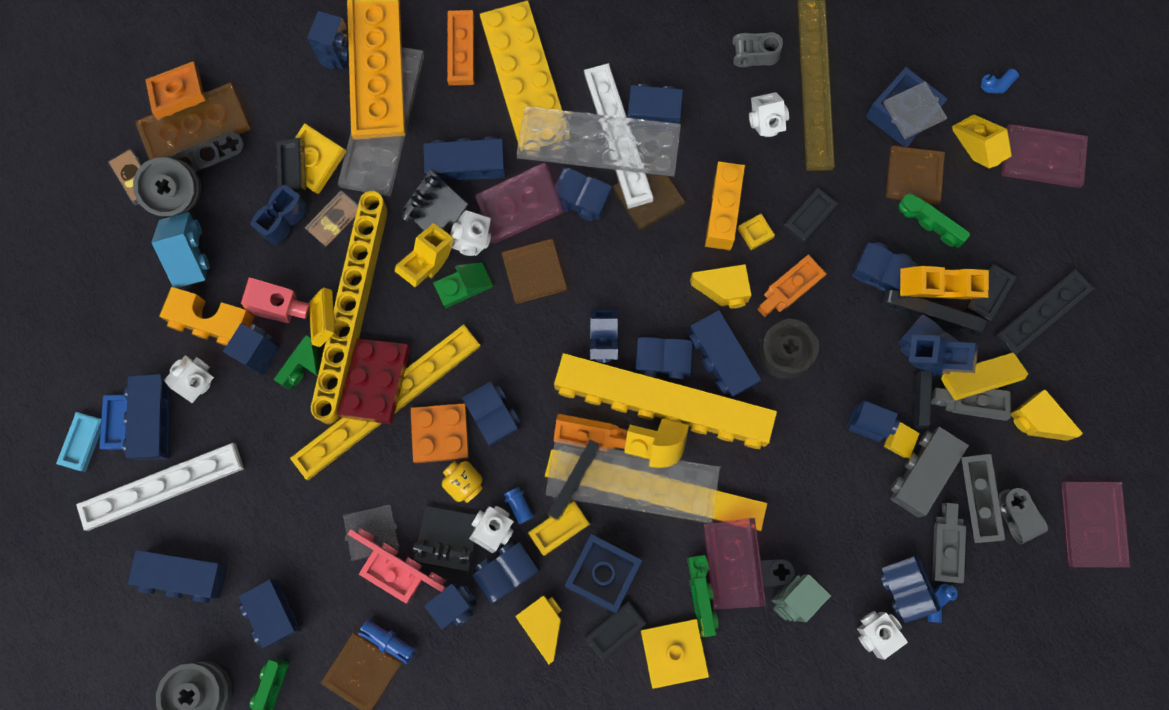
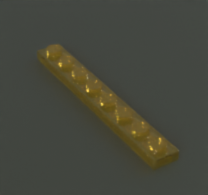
M798 0L806 170H833L834 149L825 0Z

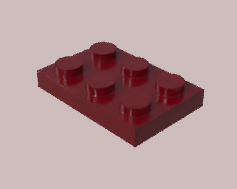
M357 338L337 413L339 417L392 425L411 349L408 344Z

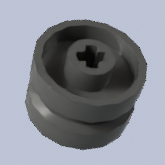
M154 158L146 161L136 171L133 180V190L138 203L148 212L158 216H176L189 212L198 203L201 195V181L197 172L186 162L174 158ZM167 183L168 187L171 188L170 192L166 190L165 186Z
M209 661L181 664L170 670L160 681L156 692L157 710H228L233 697L231 679L220 665Z

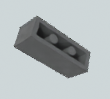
M941 427L931 432L929 430L925 432L919 441V444L922 446L917 455L913 453L905 464L908 470L903 478L899 476L890 489L893 491L890 500L918 518L927 515L969 446Z
M992 454L961 457L975 543L1006 540Z

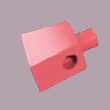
M250 277L241 302L243 307L254 316L290 323L292 316L306 319L310 308L309 303L297 301L293 290Z

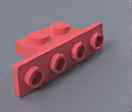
M362 528L358 532L350 529L349 536L373 550L359 575L399 600L408 604L422 580L440 592L447 588L444 586L445 579L433 572L429 576L420 571L422 565L409 557L406 561L396 556L398 550L384 543L381 547L374 543L373 539L375 536Z

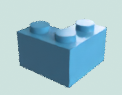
M190 212L159 220L151 242L174 288L204 281L207 270L210 268L206 255L201 254L198 248L199 237L202 235L201 226L198 220H193Z

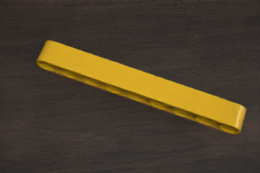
M375 191L365 192L359 200L333 310L334 334L326 341L311 403L312 415L325 424H333L340 419L337 413L356 340L360 336L388 214L386 203L382 196ZM379 203L375 210H368L371 204ZM366 228H374L369 235H363V231ZM361 252H368L365 259L357 260V256ZM357 276H361V282L356 286H352V280ZM349 302H356L353 310L345 311V307ZM350 327V332L347 336L339 337L342 328ZM339 352H344L343 360L339 363H334V356ZM333 378H337V386L332 390H328V382ZM327 404H331L332 410L330 414L322 416V408Z

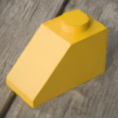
M972 115L952 126L953 132L973 161L990 169L1012 156L1006 128L976 115Z
M746 265L693 272L691 275V286L720 306L729 305V308H740L745 306V303L751 297Z
M1046 390L1034 394L1011 412L1016 427L1022 432H1026L1029 436L1068 441L1083 434Z
M542 596L515 617L547 663L550 664L555 660L561 624V618L558 614L562 610L553 597L548 600L546 596Z

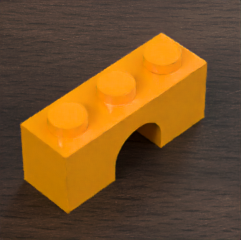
M718 162L705 247L731 250L733 246L745 165Z
M931 266L901 268L900 296L950 299L988 298L989 270H945V267Z
M171 287L159 316L168 322L167 326L183 332L184 328L193 330V335L203 339H208L209 336L218 338L216 342L225 346L240 324L250 328L254 320V316L247 310L222 302L213 317L203 319L202 310L206 301L196 294Z

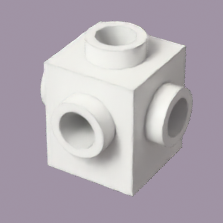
M776 92L751 98L752 112L749 113V121L752 128H755L761 136L766 137L775 136L778 132L786 131V121L789 120L788 108L784 105V100Z
M466 210L458 218L457 222L453 224L450 236L454 238L452 248L459 250L460 253L467 256H476L484 248L486 249L491 239V234L488 233L491 218Z
M185 355L182 360H177L172 365L170 374L164 381L172 390L193 403L200 394L205 393L209 389L214 377L207 371L210 367L197 357L193 361Z
M497 506L494 509L488 507L485 513L480 510L471 524L476 528L469 539L494 553L500 543L505 545L514 531L510 529L513 523L508 518L510 514ZM489 524L493 525L496 531H492Z
M873 611L861 619L863 624L857 628L861 634L858 638L868 652L873 651L877 658L886 659L908 643L899 631L902 629V626L892 614L888 616L887 613L879 612L877 614Z

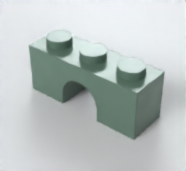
M804 574L802 577L794 575L793 580L789 584L784 585L771 601L776 605L773 608L774 611L785 621L788 619L794 622H807L831 595L809 574Z

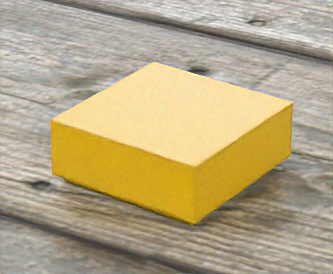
M762 214L738 226L739 232L751 250L773 239L775 236Z
M899 422L897 431L894 435L890 434L884 447L903 458H910L919 433Z

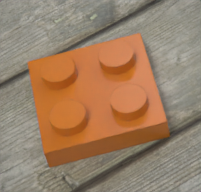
M194 61L146 79L151 110L156 119L173 115L178 111L206 101L199 71Z
M466 404L411 408L414 463L469 459Z

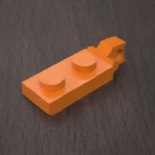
M808 254L768 288V291L764 294L767 300L757 310L766 317L775 308L779 312L787 309L826 276V272Z
M558 414L554 441L556 443L585 448L591 439L599 444V451L607 452L608 449H615V447L625 449L628 430L609 423Z

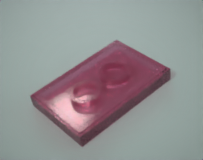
M1012 124L1007 126L1012 156L1003 161L1001 176L1081 188L1084 185L1088 136Z
M545 163L475 195L482 216L491 218L488 233L491 234L490 240L494 244L564 213L548 165Z
M1063 482L1062 493L1069 567H1130L1122 482Z
M755 518L704 524L708 565L710 568V583L713 591V609L766 606Z

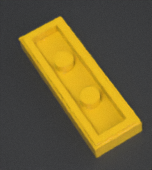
M1010 353L977 363L975 373L950 372V374H943L941 380L956 401L1024 380L1028 373L1016 355Z

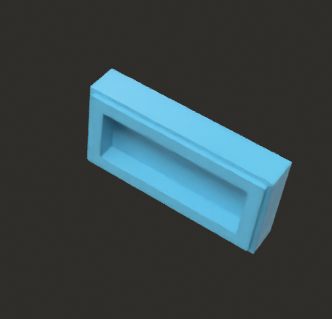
M76 412L56 464L86 472L101 433L102 419Z

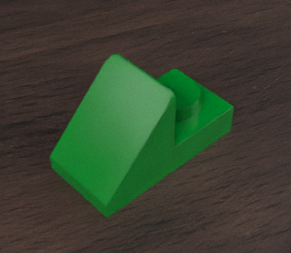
M483 263L455 266L456 273L433 283L445 309L493 287Z
M306 335L273 379L288 390H291L293 386L295 387L301 382L305 369L316 376L319 374L321 363L318 346L312 345L310 337Z

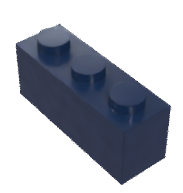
M485 137L482 140L473 141L462 138L456 142L434 140L431 143H424L425 176L432 169L445 182L506 178L503 141L495 137Z
M719 310L691 325L688 339L692 341V347L695 350L699 349L704 357L701 359L708 373L713 372L718 380L715 384L722 396L727 395L728 398L734 399L760 383L759 375Z
M161 374L128 376V384L124 389L127 400V411L124 413L126 438L123 441L125 458L135 461L169 459L171 388L164 381L166 377Z
M136 550L128 585L138 586V592L155 594V589L164 590V596L182 598L183 594L193 595L192 601L209 603L210 598H220L227 564Z

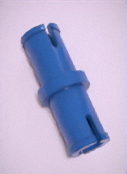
M370 619L360 629L359 636L377 645L382 653L388 652L406 665L411 661L417 648L397 638L395 632L392 630L386 631Z

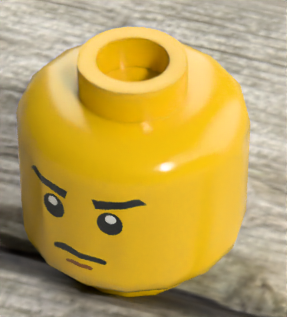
M454 461L442 472L445 478L442 480L441 485L456 502L464 500L468 503L483 489L481 486L482 476L468 461L461 462L459 465Z

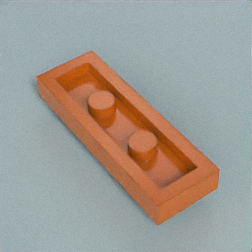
M473 10L448 11L449 85H474Z

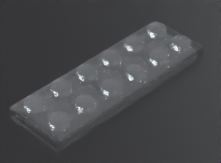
M402 47L406 134L424 53L421 50ZM350 133L347 152L338 181L340 188L362 192L375 191L380 195L391 196L405 136L354 140Z
M524 106L517 158L674 176L681 124Z
M555 440L546 496L558 497L586 445ZM599 447L600 450L571 499L712 523L720 467L679 460V462L670 467L654 468L649 467L650 459L627 454L621 450Z

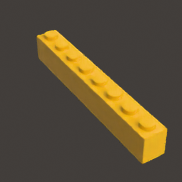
M564 353L554 383L555 389L559 390L558 394L568 398H574L575 395L585 397V402L601 405V402L612 405L611 409L627 413L628 409L636 411L638 416L644 419L653 420L654 417L686 424L691 426V431L707 434V431L718 434L717 438L733 442L734 439L745 441V446L754 449H760L761 446L765 447L769 444L777 411Z

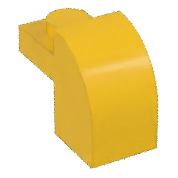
M432 223L416 237L414 250L396 265L395 272L414 287L419 285L428 276L432 278L448 258L454 238L435 223Z
M666 419L661 420L658 431L630 425L624 453L650 459L649 467H670L679 462L682 457L689 425Z

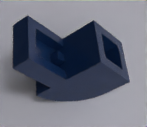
M591 310L590 359H596V361L603 363L610 362L612 359H618V310Z
M912 335L909 362L919 369L935 373H975L978 345L967 342H947L943 337L936 335Z

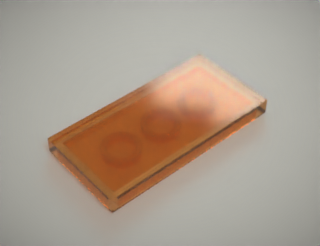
M228 83L204 93L206 101L178 111L173 115L160 119L150 115L136 121L135 123L149 159L166 158L228 132L241 134L250 130L251 128L233 85Z

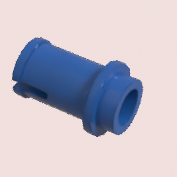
M519 487L504 494L506 498L504 502L509 503L518 521V525L534 517L523 496L525 492L521 491Z

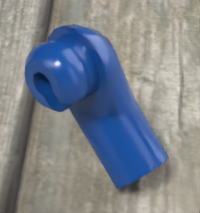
M1008 69L1000 79L994 75L991 77L990 74H987L981 80V88L986 93H1004L1016 81L1019 74L1014 69Z
M941 584L934 589L941 610L928 615L927 622L942 623V607L950 600L954 601L957 598V589L948 584Z

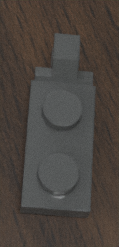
M935 388L931 393V404L946 406V411H952V413L1004 421L1011 418L1010 391L992 389L956 401L947 388Z
M942 503L941 517H936L934 523L932 580L964 582L966 526L963 525V519H958V504Z

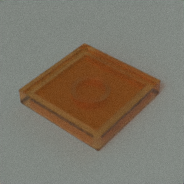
M892 146L889 156L886 198L902 200L905 195L913 194L924 202L939 204L942 193L945 152Z
M657 160L644 168L653 195V202L628 208L620 182L613 186V191L640 231L685 204V201Z
M553 239L502 252L515 304L567 290Z
M353 633L321 684L358 709L373 710L401 663L388 654L379 651V648Z

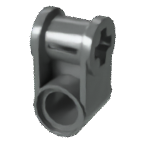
M740 33L732 39L736 56L733 58L735 66H770L776 64L780 59L783 40L776 33ZM772 47L775 51H768L765 48Z
M1014 488L1002 490L998 493L1001 514L1008 525L1011 535L1019 544H1024L1048 531L1045 519L1037 510L1030 494L1026 490ZM1014 497H1015V498H1016V501L1013 503V506H1012V505H1011V501H1013V500H1014Z

